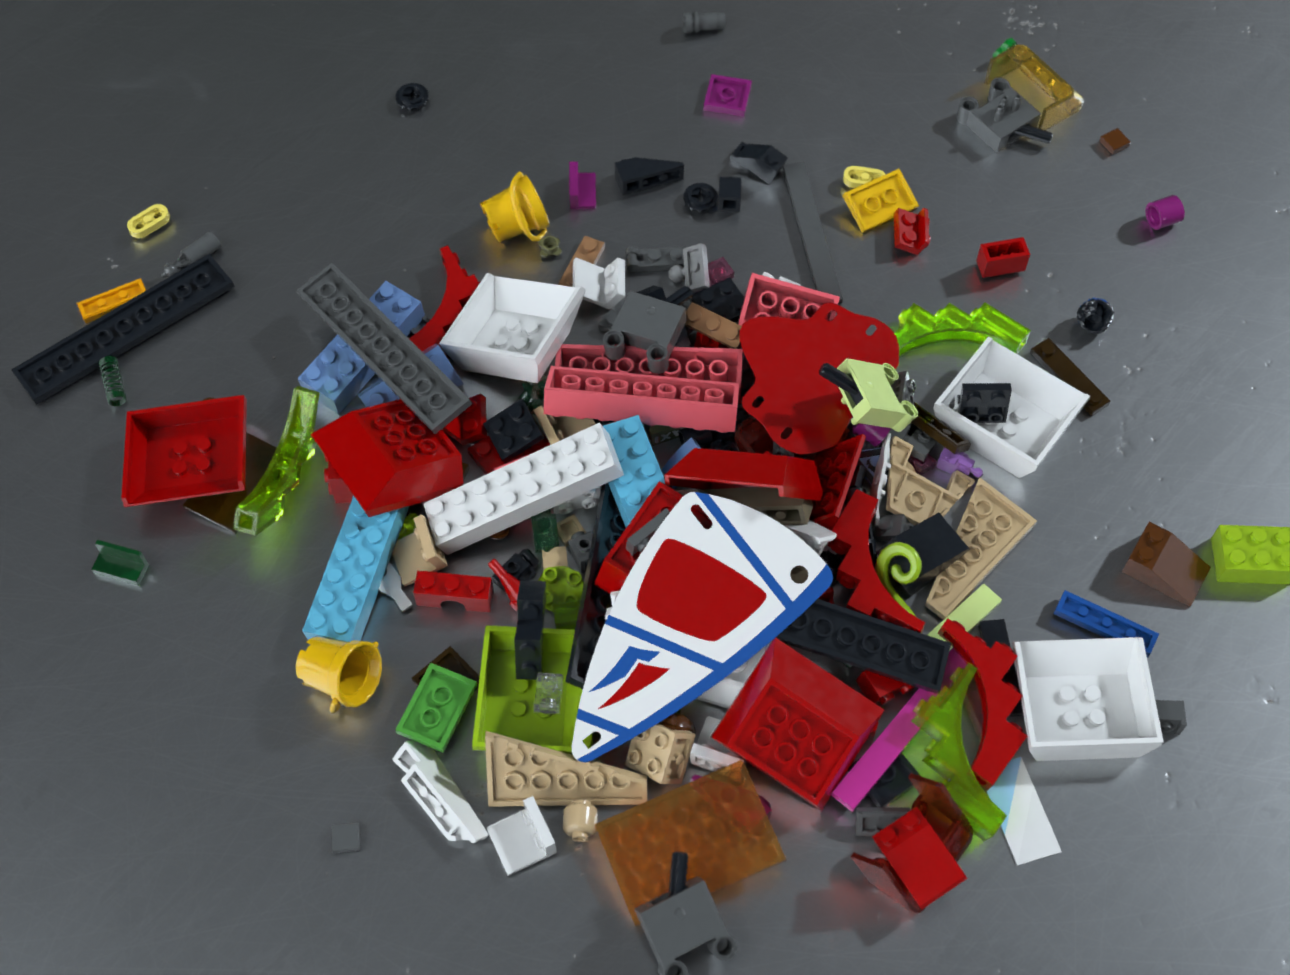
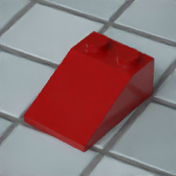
M917 807L872 836L878 848L921 910L968 879Z

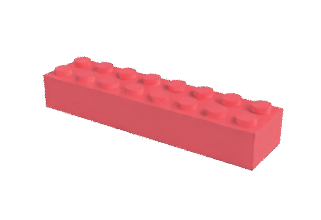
M562 344L556 353L555 366L739 383L738 403H741L742 349L674 347L668 359V369L660 374L649 370L647 350L634 346H625V355L619 360L609 359L605 354L604 345Z
M550 366L544 388L543 414L554 417L569 416L577 419L590 418L600 421H620L639 415L642 424L649 426L663 425L672 428H693L699 431L735 432L739 383Z

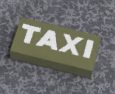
M663 425L649 427V442L651 446H655L679 437L678 430L684 427L672 428Z

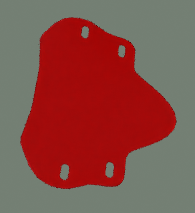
M835 303L823 304L811 318L806 320L784 317L752 318L743 323L739 331L742 350L755 375V383L743 396L742 406L764 426L776 444L796 454H813L835 446L853 417L847 404H842L841 402L843 395L839 387L819 375V369L822 364L829 363L837 368L846 358L880 365L887 363L895 369L899 365V344L892 329L876 318L855 314ZM830 311H836L837 315L832 321L826 320V316ZM871 325H875L877 327L876 331L870 336L867 335L866 330ZM758 396L763 397L764 401L758 408L752 406V403ZM787 427L791 428L792 433L787 439H782L781 433Z

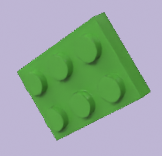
M430 663L395 729L396 733L444 753L477 687V681Z

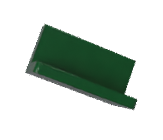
M97 540L95 546L100 553L91 569L93 573L139 586L149 567L143 553Z

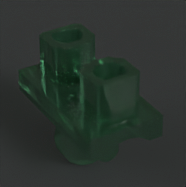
M545 375L541 377L538 383H533V386L528 381H523L521 384L525 390L518 399L523 398L526 401L533 415H536L534 409L541 405L544 407V388L547 381V376Z
M550 509L536 516H531L535 553L542 550L550 552L554 547H559L556 514H551Z

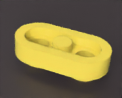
M850 166L844 171L843 182L850 188H856L885 175V173L879 169Z
M155 204L132 217L128 221L127 227L133 237L143 238L167 224L170 215L164 205Z

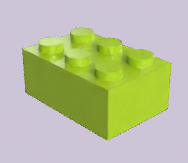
M1218 526L1211 537L1217 582L1290 585V527Z

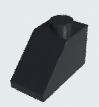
M747 144L735 160L770 185L781 172L788 157L772 145Z

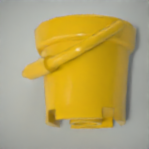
M521 171L513 177L509 187L480 203L484 215L487 214V222L499 243L523 233L531 241L538 242L547 233L546 228L550 226L548 216L538 193L528 176L523 175ZM534 229L541 230L537 236H534L530 231Z
M315 636L306 642L310 644L306 651L300 650L296 661L297 678L303 679L304 683L302 684L304 686L331 696L333 700L329 708L330 713H336L342 705L356 708L370 699L379 684L382 673V658L378 650L379 643L377 641L373 643L359 640L344 642Z

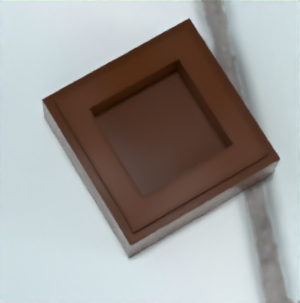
M1118 128L1102 135L1099 140L1112 155L1128 148L1131 143Z

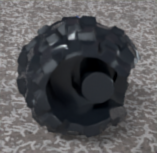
M1093 297L1080 305L1077 311V320L1081 328L1087 332L1100 334L1113 322V314L1115 312L1106 300Z

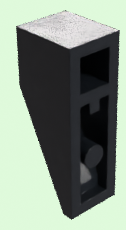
M638 157L615 162V178L624 196L684 180L683 162Z

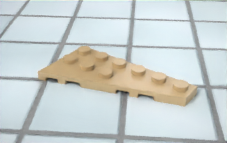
M489 731L485 733L488 807L524 806L523 800L532 796L537 806L570 805L571 801L578 799L588 800L591 802V805L647 804L646 775L596 761L580 762L571 754Z

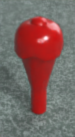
M493 558L488 563V566L500 579L511 601L509 603L510 606L517 612L520 581L506 572L500 563Z

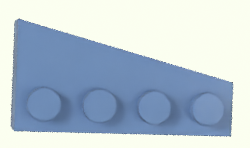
M434 344L423 351L457 387L464 384L439 345ZM381 379L357 394L365 407L400 399Z

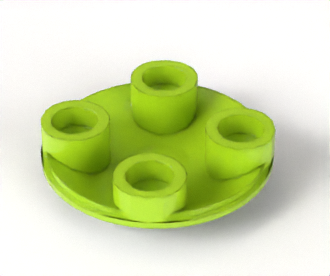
M566 566L546 568L538 581H546L545 609L554 613H567L574 610L580 605L584 584L580 572Z

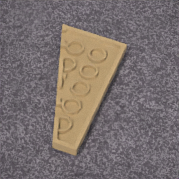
M979 477L956 531L970 550L936 577L925 606L942 620L946 619L1036 525L1037 520Z

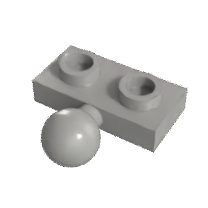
M700 243L684 248V267L681 265L672 266L669 270V278L676 283L682 282L685 279V284L691 289L692 293L710 288L706 245Z

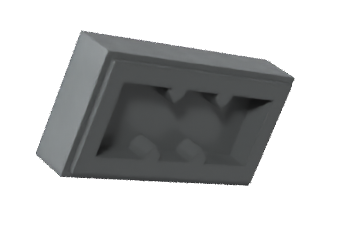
M919 428L915 430L907 441L914 446L910 455L923 462L937 444V441Z
M856 807V836H874L911 811L910 807Z

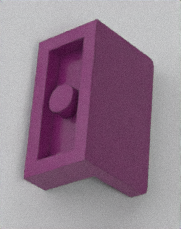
M578 161L569 162L570 209H595L596 174L579 173Z

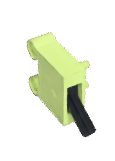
M846 358L837 368L829 363H824L819 369V375L839 387L843 395L841 402L842 404H847L853 416L851 419L853 425L858 423L892 428L897 432H901L918 416V411L912 403L906 400L899 403L891 387L899 378V375L890 364L884 363L880 365Z

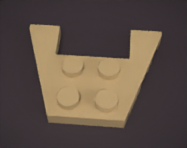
M894 436L890 441L891 468L888 469L886 510L895 515L904 514L913 525L919 524L938 512L944 517L955 502L964 495V492L974 484L975 480L956 470L952 473L947 488H942L905 467L914 446Z

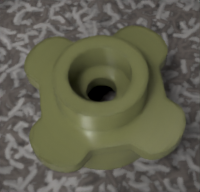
M546 236L538 243L541 247L540 255L544 258L553 255L559 256L562 253V249L559 248L560 240L554 236Z

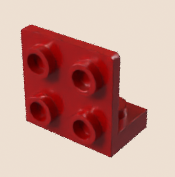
M481 393L470 397L472 405L442 428L445 433L463 446L487 437V431L483 425L487 421L486 397Z

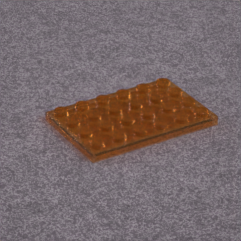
M739 760L595 824L635 927L640 926L641 923L634 909L669 891L673 852L680 851L688 854L686 882L698 876L705 880L710 894L787 861L743 760Z

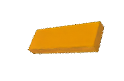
M139 278L80 301L77 305L83 320L87 324L146 291L142 279Z

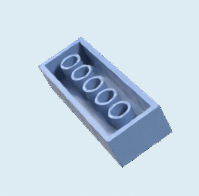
M385 281L369 299L407 337L411 334L410 330L416 328L425 316L421 301L388 281ZM336 335L298 377L304 393L339 415L375 373Z

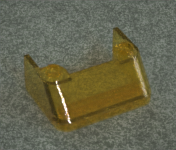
M1015 45L990 59L984 82L986 85H989L993 79L1003 77L1019 68L1055 101L1043 109L1038 126L1039 129L1046 131L1081 110L1084 102L1083 96L1027 46Z

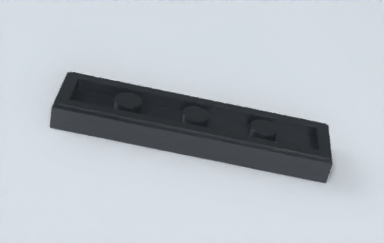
M1004 619L979 621L980 636L986 642V646L991 648L997 641L1000 644L1004 643L1011 647ZM1013 663L1001 680L1013 684L1018 689V693H1020L1015 664ZM1021 699L1008 717L1024 716Z

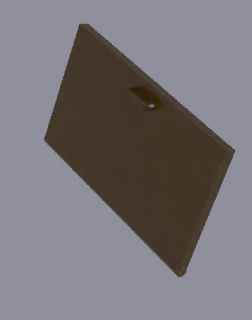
M246 432L245 490L188 498L183 504V508L219 525L233 534H237L292 455Z

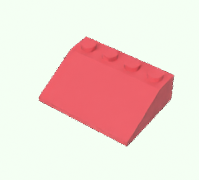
M751 273L738 325L742 326L749 319L756 317H784L806 320L811 318L823 304H838L840 297ZM830 311L826 316V320L832 321L836 311Z

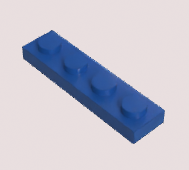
M1064 590L1054 611V615L1104 638L1142 637L1147 658L1150 656L1159 636V633L1066 590Z

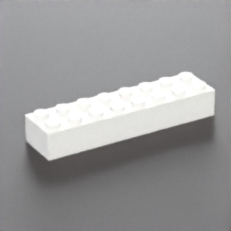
M597 423L425 502L423 505L435 545L449 555L623 476L624 473L609 433L600 423Z

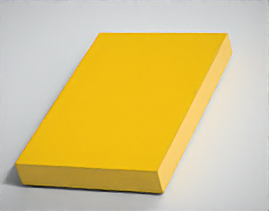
M900 169L849 190L842 195L862 233L893 220L894 212L898 208L911 212L919 207Z

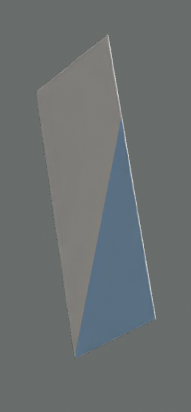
M1022 757L1010 760L994 785L987 791V794L1016 864L1021 865L1062 852Z

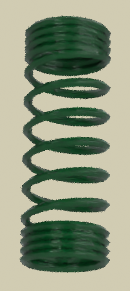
M113 356L103 357L99 361L104 388L106 389L108 404L111 406H121L126 402L127 398L123 389L122 379H120L118 360ZM107 362H115V363H109V364H106L105 366H103L104 363H107ZM118 370V373H111V374L105 375V372H114V371ZM119 375V378H112V379L106 380V377H115V376ZM118 380L121 381L120 383H113L111 385H107L108 382H116ZM119 385L122 386V388H114L112 390H108L109 387H117ZM113 397H123L120 400H111Z

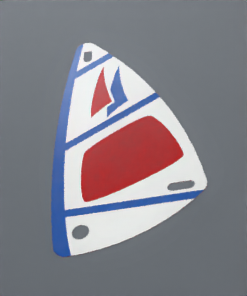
M690 492L684 495L656 530L638 557L604 624L587 672L579 703L572 741V754L575 759L580 762H589L624 744L680 710L743 665L795 621L830 587L833 580L830 567L806 542L791 530L753 508L705 493ZM693 505H699L712 521L710 529H705L691 512ZM795 566H803L808 571V578L802 584H797L791 579L790 573ZM595 731L601 734L600 741L588 749L582 740Z

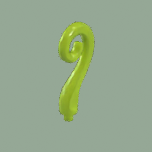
M895 542L889 544L880 552L876 560L875 571L882 585L892 598L906 611L915 616L911 608L893 588L889 579L888 569L893 557L898 555L906 557L910 562V571L904 573L900 565L894 564L891 567V574L897 582L909 584L914 582L921 573V558L918 552L910 545Z

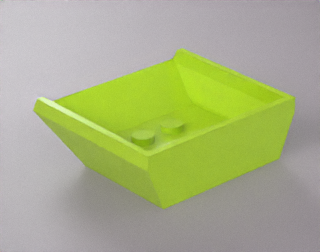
M485 625L472 749L486 751L485 733L489 731L573 755L572 741L583 689L565 681L575 630L544 628L542 680L516 679L514 642L516 627ZM593 733L582 740L588 749L593 744Z

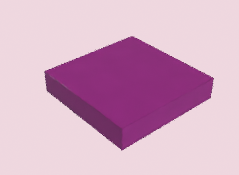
M711 74L703 111L744 117L752 80Z

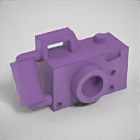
M944 447L936 468L949 474L958 470L967 476L970 473H973L977 478L983 476L982 469L978 467L973 468L975 460L970 459L966 453L953 454Z

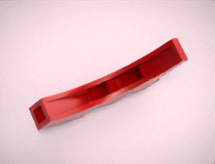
M448 245L440 248L442 263L447 273L446 290L442 302L432 319L419 332L409 338L422 352L434 344L440 346V341L480 284L474 274L468 276L465 268H460L458 255L456 252L452 253ZM444 352L447 359H450V357Z
M856 489L832 529V532L837 534L836 538L828 542V546L834 552L846 555L838 568L836 578L842 586L848 589H855L846 608L923 633L925 622L906 611L892 598L882 585L873 567L869 551L868 532L876 513L879 499Z
M947 618L937 634L951 643V646L968 666L975 680L982 707L981 740L975 759L968 769L966 776L988 791L1027 738V735L1023 733V729L1014 722L1009 723L1006 720L1023 695L1018 693V689L1013 684L1001 680L1018 656L1014 654L1011 647L1004 643L1000 644L997 641L989 648L982 638L972 636L965 631V627L961 623Z

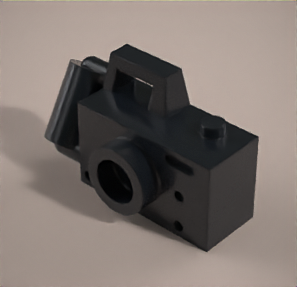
M527 548L523 549L519 554L515 553L502 567L519 581H531L537 575L534 569L539 565V559ZM530 572L531 575L525 579L524 577ZM494 574L492 576L493 583L506 592L500 579Z

